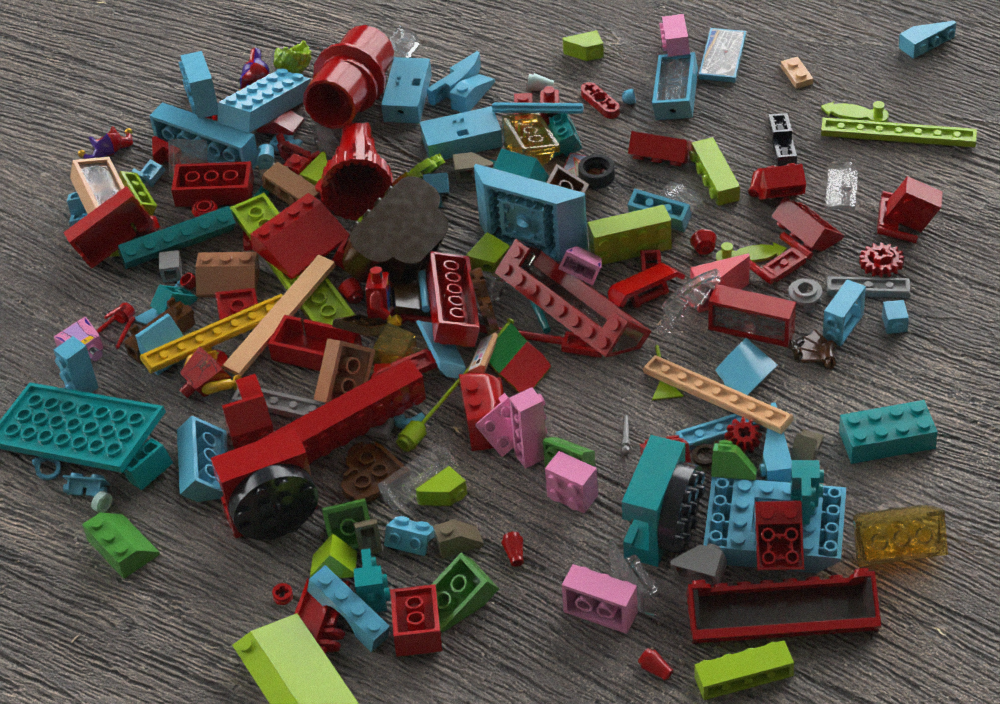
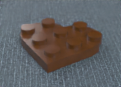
M481 267L469 271L487 334L488 336L493 333L498 334L500 333Z
M360 442L353 445L347 452V471L343 474L341 488L345 497L350 501L365 499L367 504L410 477V470L378 442H375V444Z

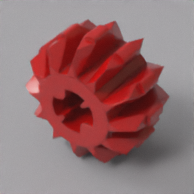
M742 417L740 422L734 419L732 425L729 424L726 430L728 432L725 433L724 438L732 441V444L737 445L745 454L746 449L752 453L755 449L754 447H759V439H761L762 433L758 432L760 429L759 425H752L753 419L746 422V419Z

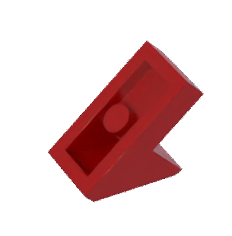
M156 136L152 137V155L156 163L160 165L165 161L174 165L185 163L182 149Z

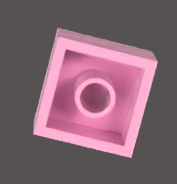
M558 451L545 468L547 497L555 502L567 505L572 510L585 513L598 497L597 468Z

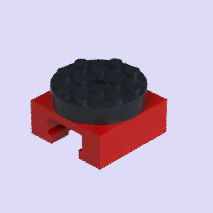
M295 428L211 458L215 477L224 495L221 497L224 513L235 538L245 536L256 540H274L277 537L296 532L310 518L315 509L318 508V491L311 477L306 450Z

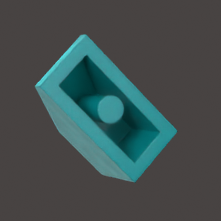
M159 284L150 306L156 310V314L160 315L168 309L167 301L172 297L175 298V302L180 301L189 306L197 301L198 297L185 288Z

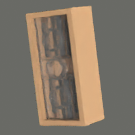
M110 157L72 161L70 179L87 214L124 188Z

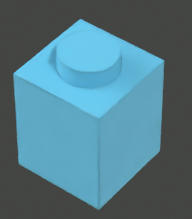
M904 300L883 302L882 319L887 334L907 332L909 317Z

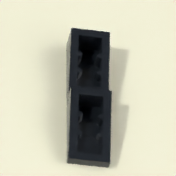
M788 113L769 114L777 166H785L790 163L797 164V154L792 139V128Z

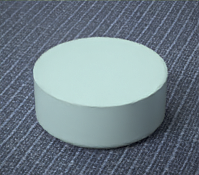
M105 491L98 492L92 500V509L98 513L106 512L112 504V496Z

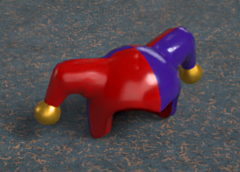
M259 48L251 49L249 61L242 68L239 78V91L269 74L270 69L262 61Z
M114 126L102 138L95 140L90 136L88 138L94 148L93 154L88 155L84 150L78 151V156L90 159L114 155L120 149L133 145L132 129L127 128L124 131L126 137L120 136Z

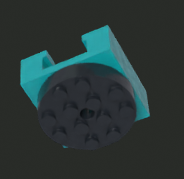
M650 435L622 500V519L628 521L634 519L623 541L625 559L658 567L664 551L679 554L685 546L689 547L692 539L691 531L692 529L696 530L699 517L696 514L699 501L703 499L705 493V486H703L705 472L702 471L700 465L685 462V443Z

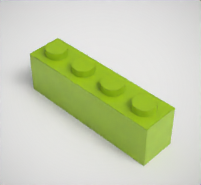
M714 138L691 142L690 160L696 164V171L698 174H701L704 186L708 187L711 199H714L718 206L739 201L740 185Z
M784 640L770 642L761 647L748 648L742 652L726 654L720 658L703 660L700 663L694 664V678L703 700L794 676V661Z

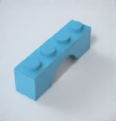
M326 565L309 579L307 591L322 606L327 605L337 610L347 620L355 637L370 652L374 651L388 638L390 626Z

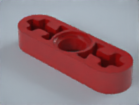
M586 82L581 85V97L604 117L614 119L620 115L619 103L599 86L592 82ZM604 99L602 102H597L596 100Z

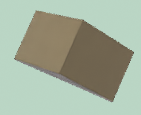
M375 518L353 523L361 557V549L370 548L371 555L383 552L378 523Z

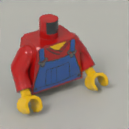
M373 267L370 269V273H368L366 283L368 318L386 319L389 327L395 329L402 325L401 322L403 320L398 314L391 317L389 312L393 283L390 281L388 272H382L381 267Z

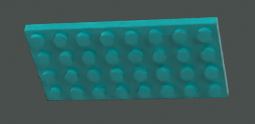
M29 382L0 420V449L123 473L164 416L166 410L161 405Z

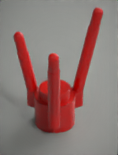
M122 303L104 316V319L113 317L96 331L99 334L115 320L119 323L127 322L115 346L116 349H119L131 324L136 320L133 317L135 309L129 303Z

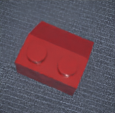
M263 393L222 405L228 434L234 449L254 443L274 432Z

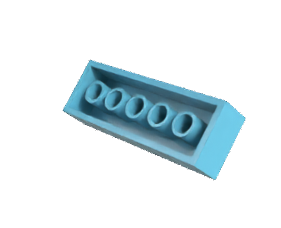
M202 51L180 55L182 61L178 63L192 113H196L198 119L218 115L215 89Z
M277 69V71L268 74L266 77L218 102L217 123L250 133L301 104L304 92L310 84V78L304 77L300 73L288 72L286 69Z
M163 102L150 115L154 136L182 149L184 154L209 163L251 161L252 169L258 165V150L255 135L219 124L217 121L206 117L198 119L197 114Z

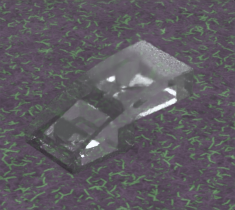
M672 181L659 193L662 197L690 204L691 214L704 201V198L693 190Z

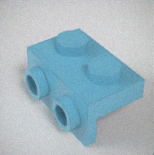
M404 516L395 517L386 525L384 545L425 556L427 554L428 542L434 537L433 526L424 521H411Z

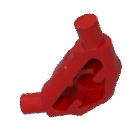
M283 133L276 135L278 141L277 148L280 152V157L284 161H287L294 153L308 158L311 163L321 153L320 151L311 153L296 144L285 141Z

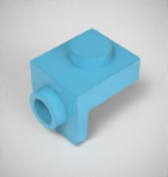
M150 159L141 171L133 168L132 172L137 173L144 184L153 187L166 169Z

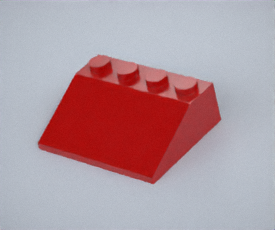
M307 193L250 233L252 250L292 280L303 273L318 255L325 257L340 246L345 237L350 236L327 207L310 193Z

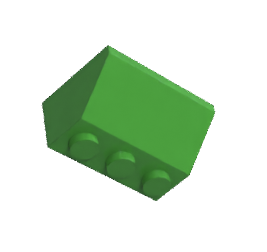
M100 512L82 524L87 541L123 579L160 555V552L123 514Z

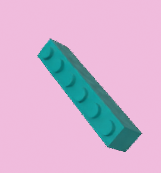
M229 206L120 244L118 245V253L125 269L158 258L160 252L177 251L235 230L236 222Z

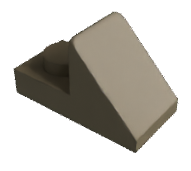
M803 429L802 433L797 434L790 455L791 460H815L824 441V435Z

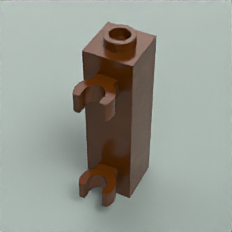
M172 297L167 301L168 309L139 330L136 324L129 330L132 336L124 341L128 356L140 365L143 363L140 360L141 354L135 335L167 313L172 317L182 333L196 324L194 311L189 305H185L180 301L175 302V298Z

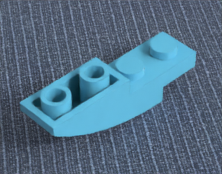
M476 51L450 67L449 75L427 88L428 102L431 105L437 104L446 97L450 99V91L459 81L478 75L481 68L480 52Z

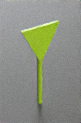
M656 345V354L661 357L659 346ZM660 381L652 401L683 397V394L676 387Z

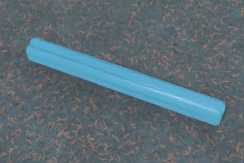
M494 102L492 104V111L494 113L581 114L584 110L582 103Z

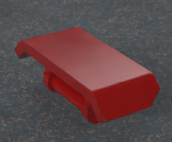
M659 263L610 286L607 292L608 299L618 307L623 308L630 298L633 307L638 308L641 304L668 294V280L675 277L684 280L686 275L665 263ZM659 285V288L638 297V294Z

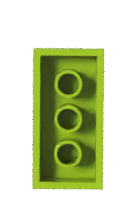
M665 205L588 222L589 252L601 257L602 265L638 257L640 256V250L660 249V251L672 249L671 218Z

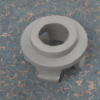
M811 279L796 280L789 286L788 295L790 298L788 300L803 305L804 313L815 311L816 302H821L822 287ZM807 287L813 289L810 293H805L807 291Z

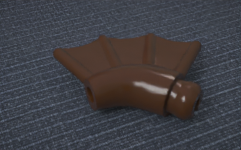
M813 329L812 334L803 337L804 344L799 348L802 353V363L822 362L827 369H833L836 366L833 350L837 345L833 340L828 341L817 329Z

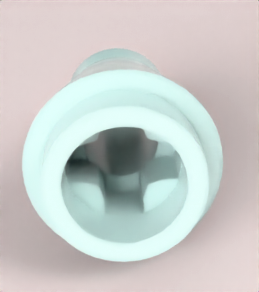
M535 73L534 75L529 74L527 89H531V91H541L546 86L553 87L554 80Z

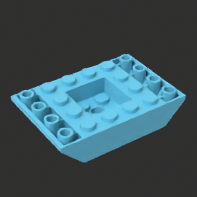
M474 165L479 223L484 233L492 234L510 247L515 239L541 249L557 261H562L566 251L575 246L588 251L585 193L486 166Z
M712 477L703 545L714 544L719 546L720 550H723L727 565L757 568L754 520L755 502L791 501V483ZM823 486V498H819L818 507H815V514L810 515V524H802L804 570L787 571L818 573L841 562L846 487Z

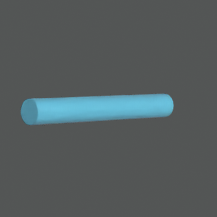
M421 270L418 272L422 311L429 312L430 303L426 272Z

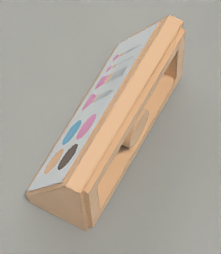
M493 333L480 341L468 369L469 373H485L496 346L497 333Z

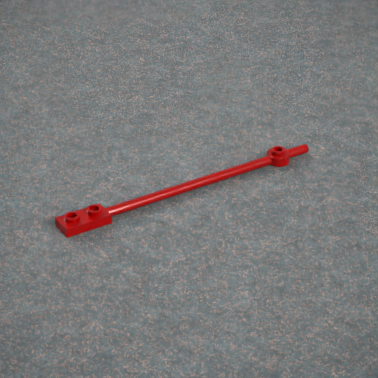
M394 306L390 307L391 317L396 314L400 315L403 320L401 324H404L406 321L416 322L417 320L432 323L431 317L394 313ZM480 324L479 332L487 333L485 325ZM518 330L526 340L561 345L562 352L599 358L603 356L573 332L566 331L565 336L560 337Z

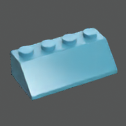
M191 416L177 429L180 495L196 502L221 499L224 495L215 477L211 458L228 452L226 430Z

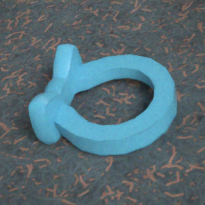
M44 457L32 459L36 475L39 478L51 480L60 474L61 465L59 460ZM47 460L56 465L55 472L50 475H44L40 472L41 463Z

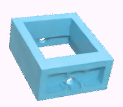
M847 279L824 310L823 336L828 341L833 340L836 345L842 346L863 317L866 286Z

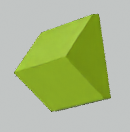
M332 533L313 554L310 578L325 565L339 578L354 577V569L357 566V551Z

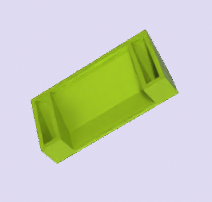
M297 613L252 630L232 645L270 704H359Z

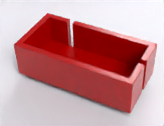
M126 186L63 233L72 247L92 269L117 251L118 245L128 242L137 236L130 225L132 222L141 233L152 225L154 221Z
M289 315L283 316L268 342L271 360L318 371L321 369L327 339L362 346L361 336L358 333L307 319L303 322L306 336H304L301 318Z

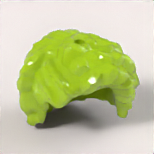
M304 40L290 49L288 47L283 49L276 48L273 65L276 69H286L288 72L301 74L310 64L312 50H309V46Z

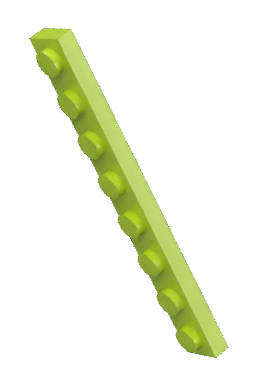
M823 118L821 136L976 147L977 129Z

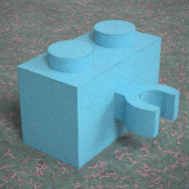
M423 174V180L438 191L440 196L438 208H441V195L450 194L448 174Z

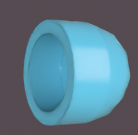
M628 89L622 93V101L624 103H636L634 89Z

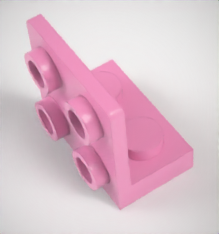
M505 393L498 398L501 403L475 424L500 456H504L514 448L509 397Z

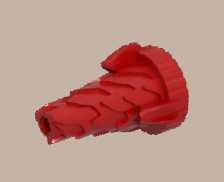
M368 122L352 123L342 129L340 145L336 148L335 156L326 163L321 179L315 186L316 192L321 193V201L334 214L342 216L344 219L356 221L368 209L372 210L374 208L373 206L377 199L383 198L390 186L393 187L391 168L378 155L375 149V139L372 137L371 126Z

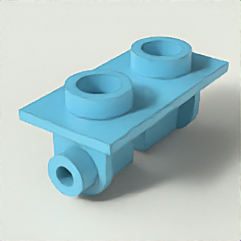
M80 473L63 475V478L67 481V484L63 485V492L67 493V495L83 496V490L87 488L85 495L94 497L100 491L107 492V487L104 486H110V483L102 475L92 474L91 477H83L84 475Z

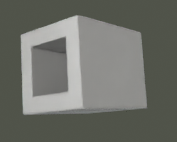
M179 250L159 253V271L162 283L175 282L181 279L182 261Z

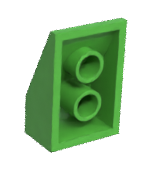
M460 553L431 584H436L441 632L443 633L483 607L499 590L483 570L463 553Z

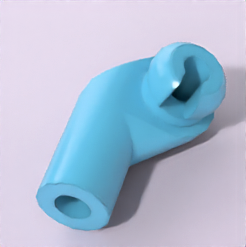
M421 412L412 418H405L404 414L394 416L395 425L398 428L404 429L411 420L421 422L425 415Z

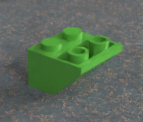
M558 437L544 438L545 468L558 451L591 466H595V451Z

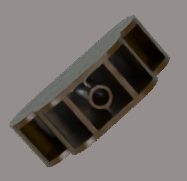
M412 176L401 179L394 187L390 186L385 192V196L377 199L373 206L374 208L372 210L368 209L365 212L362 221H357L351 228L352 232L347 239V246L342 256V264L350 275L363 283H367L368 273H370L371 268L381 267L382 272L389 273L392 283L409 284L416 279L419 271L426 268L430 251L439 252L440 245L449 227L446 216L438 210L440 204L439 193L425 180Z

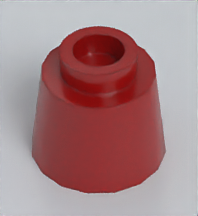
M356 278L346 279L339 286V293L350 303L357 304L362 301L364 291Z

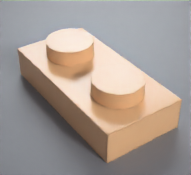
M798 57L781 61L782 70L796 89L813 84V77Z

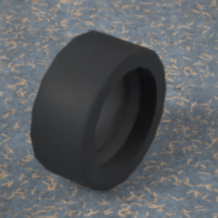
M588 155L581 159L578 164L579 178L589 184L587 188H605L612 184L615 179L614 162L606 155ZM593 168L606 170L605 173L599 175L587 173L588 170Z

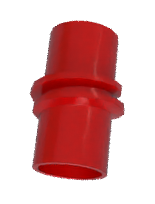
M367 25L355 26L346 33L339 44H333L320 53L314 63L313 80L307 86L303 95L306 112L315 122L331 129L344 128L353 121L358 112H363L370 108L379 99L385 89V73L394 59V49L388 37L375 27Z

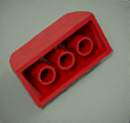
M487 373L459 374L460 390L471 450L478 451L494 448L475 424L501 403L498 399L504 394L501 377L496 378Z

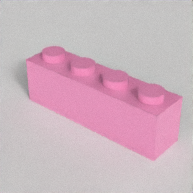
M684 14L662 17L663 23H659L663 51H667L668 57L690 54Z
M532 387L509 398L514 455L525 469L544 460L543 440L547 434L545 427L546 415L544 413L545 401L540 393L537 394Z

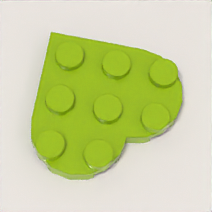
M439 153L415 165L408 173L405 172L393 182V187L405 177L412 176L422 179L423 174H431L446 163L444 158Z

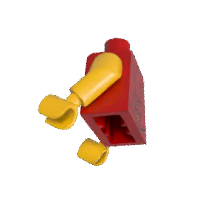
M199 347L195 353L188 355L180 374L187 382L179 391L187 398L195 391L206 397L212 393L232 389V387L234 390H237L238 387L235 380L242 377L235 375L233 380H231V376L215 361L217 359V351H212V347L206 350Z

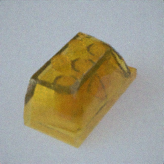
M539 113L502 116L503 142L506 150L537 158L542 167L551 160L556 152H560L559 143Z
M916 505L857 513L853 516L856 561L859 567L948 555L945 510L942 508Z

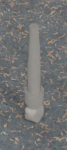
M628 415L624 416L623 455L630 454Z

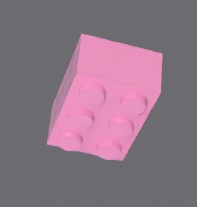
M574 564L562 583L563 611L565 613L625 634L628 633L638 613L637 585Z

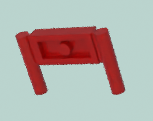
M882 191L879 203L877 234L916 243L917 235L898 231L899 223L886 218L887 202L893 193Z
M782 232L779 238L791 246L790 249L765 264L762 268L750 260L749 269L770 285L774 281L777 283L804 265L806 259H811L813 256L810 250L785 232Z

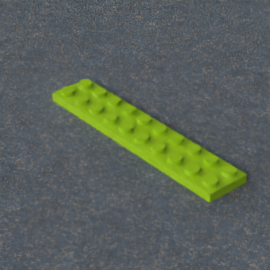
M265 193L230 207L232 215L250 240V233L279 214ZM266 261L286 290L300 277L298 275L292 280ZM328 277L323 280L300 307L308 320L330 325L333 324V320L336 318L355 315Z

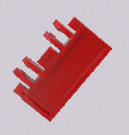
M307 579L294 614L297 613L325 654L326 652H338L341 644L335 640H342L345 636L344 630L335 629L341 614L330 606H322L307 591L309 579ZM343 581L348 587H350L351 583L349 581Z

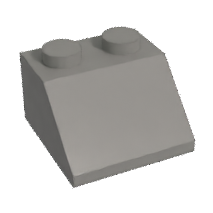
M700 544L672 559L670 565L677 577L691 581L706 580V583L714 587V584L722 582L727 560L719 546Z

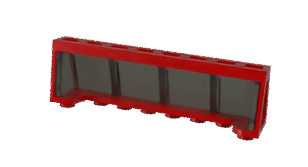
M868 568L855 569V573L851 574L849 578H843V575L829 576V579L820 580V577L813 576L807 577L806 581L787 578L779 583H774V580H762L760 584H751L749 581L738 582L737 586L718 583L711 587V584L706 583V580H694L692 584H688L686 593L692 644L879 631L881 628L875 571H869Z

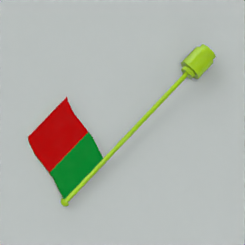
M508 318L507 323L500 330V333L497 334L496 346L489 364L517 393H521L531 387L534 389L551 369V365L544 355L520 334L513 325L514 320ZM469 367L465 370V372H464L463 374H468V373H469V372H468ZM459 378L421 422L411 420L399 433L396 443L402 450L409 452L415 449L427 435L424 424L460 384Z

